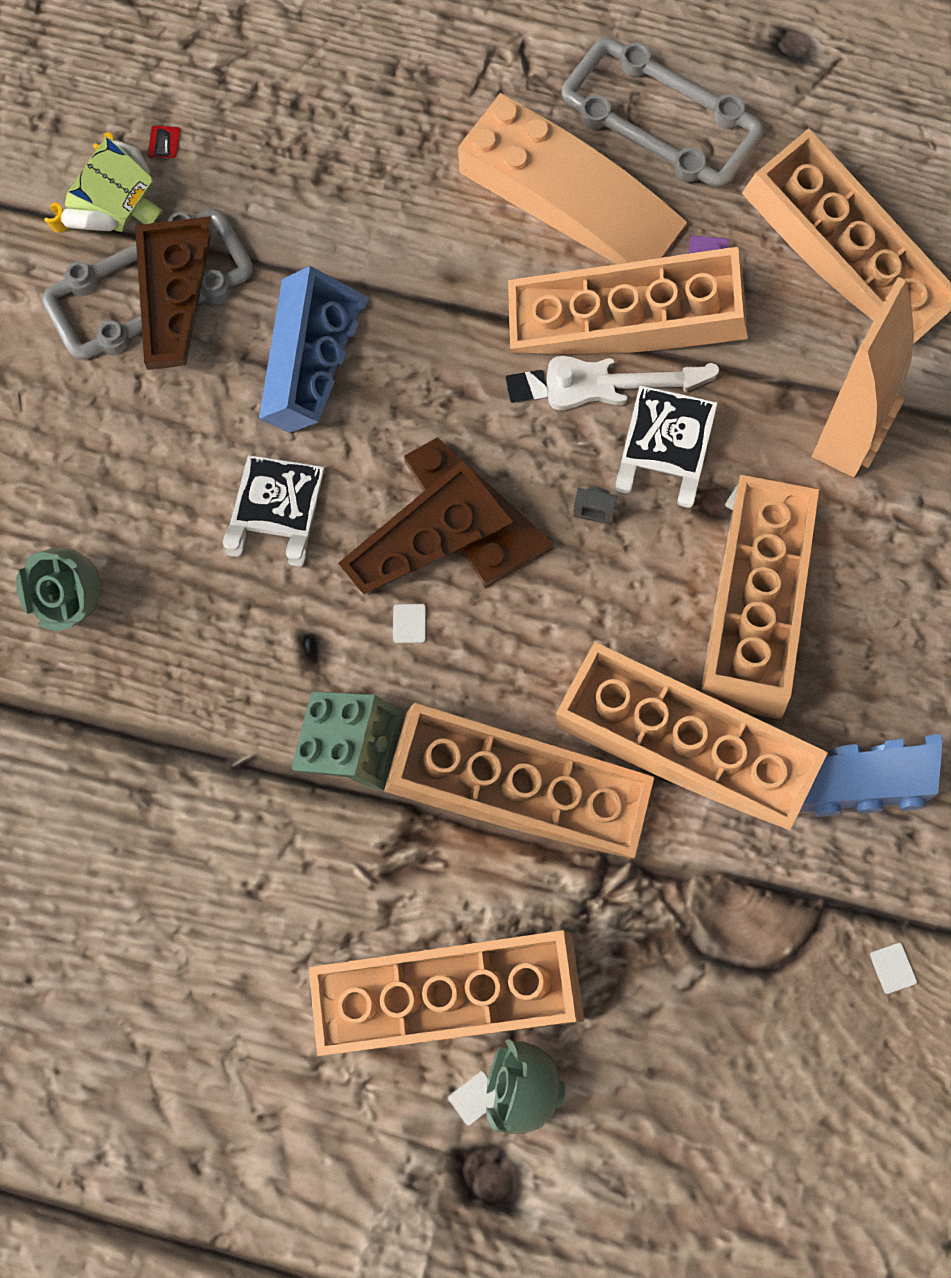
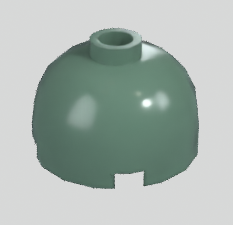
M64 547L43 550L30 555L26 559L28 561L25 567L19 569L16 584L21 606L27 614L33 612L36 618L41 621L37 624L42 628L53 631L69 629L80 624L95 611L101 596V580L96 567L89 558L80 552Z
M507 1039L505 1042L508 1048L499 1046L490 1067L486 1093L495 1090L494 1108L486 1107V1114L489 1125L494 1131L526 1134L543 1127L554 1114L555 1108L561 1107L565 1096V1085L563 1081H560L559 1072L552 1057L544 1050L527 1042Z

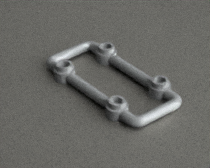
M612 38L598 40L565 81L561 89V96L564 102L581 112L583 124L591 130H599L606 126L672 163L676 176L682 182L692 183L700 179L714 187L728 185L764 136V125L757 117L744 111L745 105L743 100L734 94H725L719 97L650 59L651 53L649 48L642 43L633 42L624 45ZM609 53L621 60V68L627 76L637 78L645 73L714 111V120L719 127L732 129L739 125L748 130L749 133L723 169L717 172L705 165V156L700 150L684 148L680 151L612 113L610 102L604 96L591 95L586 98L576 91L603 56Z
M208 209L194 216L184 212H176L170 216L168 221L211 216L216 230L238 268L226 274L217 270L205 272L198 304L204 301L213 305L226 302L231 295V288L243 283L252 274L253 264L227 217L221 211ZM136 244L91 266L80 261L71 263L65 271V279L51 285L44 292L42 299L44 307L67 351L73 357L85 360L103 351L109 355H119L129 347L130 338L142 333L141 316L123 325L117 321L110 320L103 322L99 326L95 339L81 344L58 301L59 298L71 292L77 296H87L93 293L97 288L98 279L137 261Z

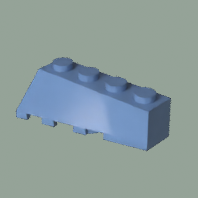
M308 266L282 279L259 414L260 420L289 433L319 422L335 383L333 380L334 373L337 367L343 364L347 354L344 349L349 337L353 336L359 325V322L356 321L360 310L366 308L369 297L312 266Z
M942 735L925 736V742L917 746L906 747L903 739L887 740L885 744L874 746L871 748V751L863 752V748L858 746V744L845 745L829 750V756H826L800 811L814 810L815 816L826 817L840 814L841 808L857 807V813L860 814L883 811L884 805L899 804L902 811L925 808L926 803L938 795L943 743Z

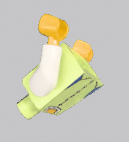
M110 132L104 133V140L100 145L93 144L95 153L67 191L65 206L68 208L64 210L60 204L52 203L50 209L57 216L52 219L46 217L44 221L57 233L64 232L68 228L112 231L114 229L122 232L132 217L143 224L156 223L163 210L146 199L153 180L140 150L118 140L115 141Z

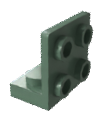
M312 692L294 755L292 770L298 773L348 777L371 789L384 790L404 711L376 695Z

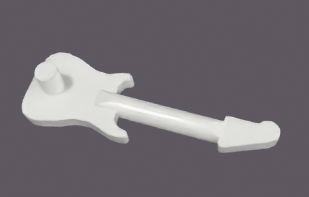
M557 356L550 360L548 364V402L556 410H567L595 401L612 405H624L627 403V396L620 395L615 392V389H638L641 385L650 388L683 387V391L688 392L714 381L717 378L719 368L716 364L709 363L705 367H684L681 372L608 374V370L614 366V360L611 358L599 362H585L573 357Z

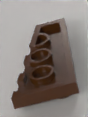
M211 216L135 225L144 364L147 370L186 366L213 229Z
M438 437L404 456L407 467L423 492L462 460ZM468 465L515 523L461 549L484 587L487 588L554 548V543Z
M461 460L338 564L358 589L366 595L515 523L468 465Z

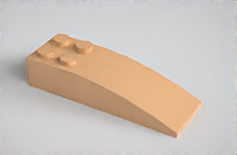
M502 93L497 96L458 146L459 173L615 264L663 258L687 226V221L610 159L565 129Z
M810 128L758 170L742 192L747 200L809 266L873 321L897 277L905 279L912 307L913 344L951 311V282Z
M738 247L508 280L510 350L512 353H633L748 339L743 269Z
M897 277L860 345L812 454V458L853 478L856 476L861 465L869 468L906 398L899 395V392L906 380L912 360L914 331L912 307L905 279Z
M740 474L700 692L744 713L782 720L792 694L819 489Z
M596 642L593 643L556 712L557 728L674 784L788 830H791L828 753Z
M414 703L406 713L384 791L506 828L633 859L636 856L654 777Z
M564 930L309 967L317 1056L584 1022L572 933Z

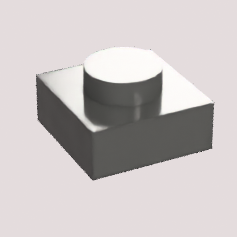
M578 487L573 517L612 525L617 495H612L609 491L600 487H588L587 489Z

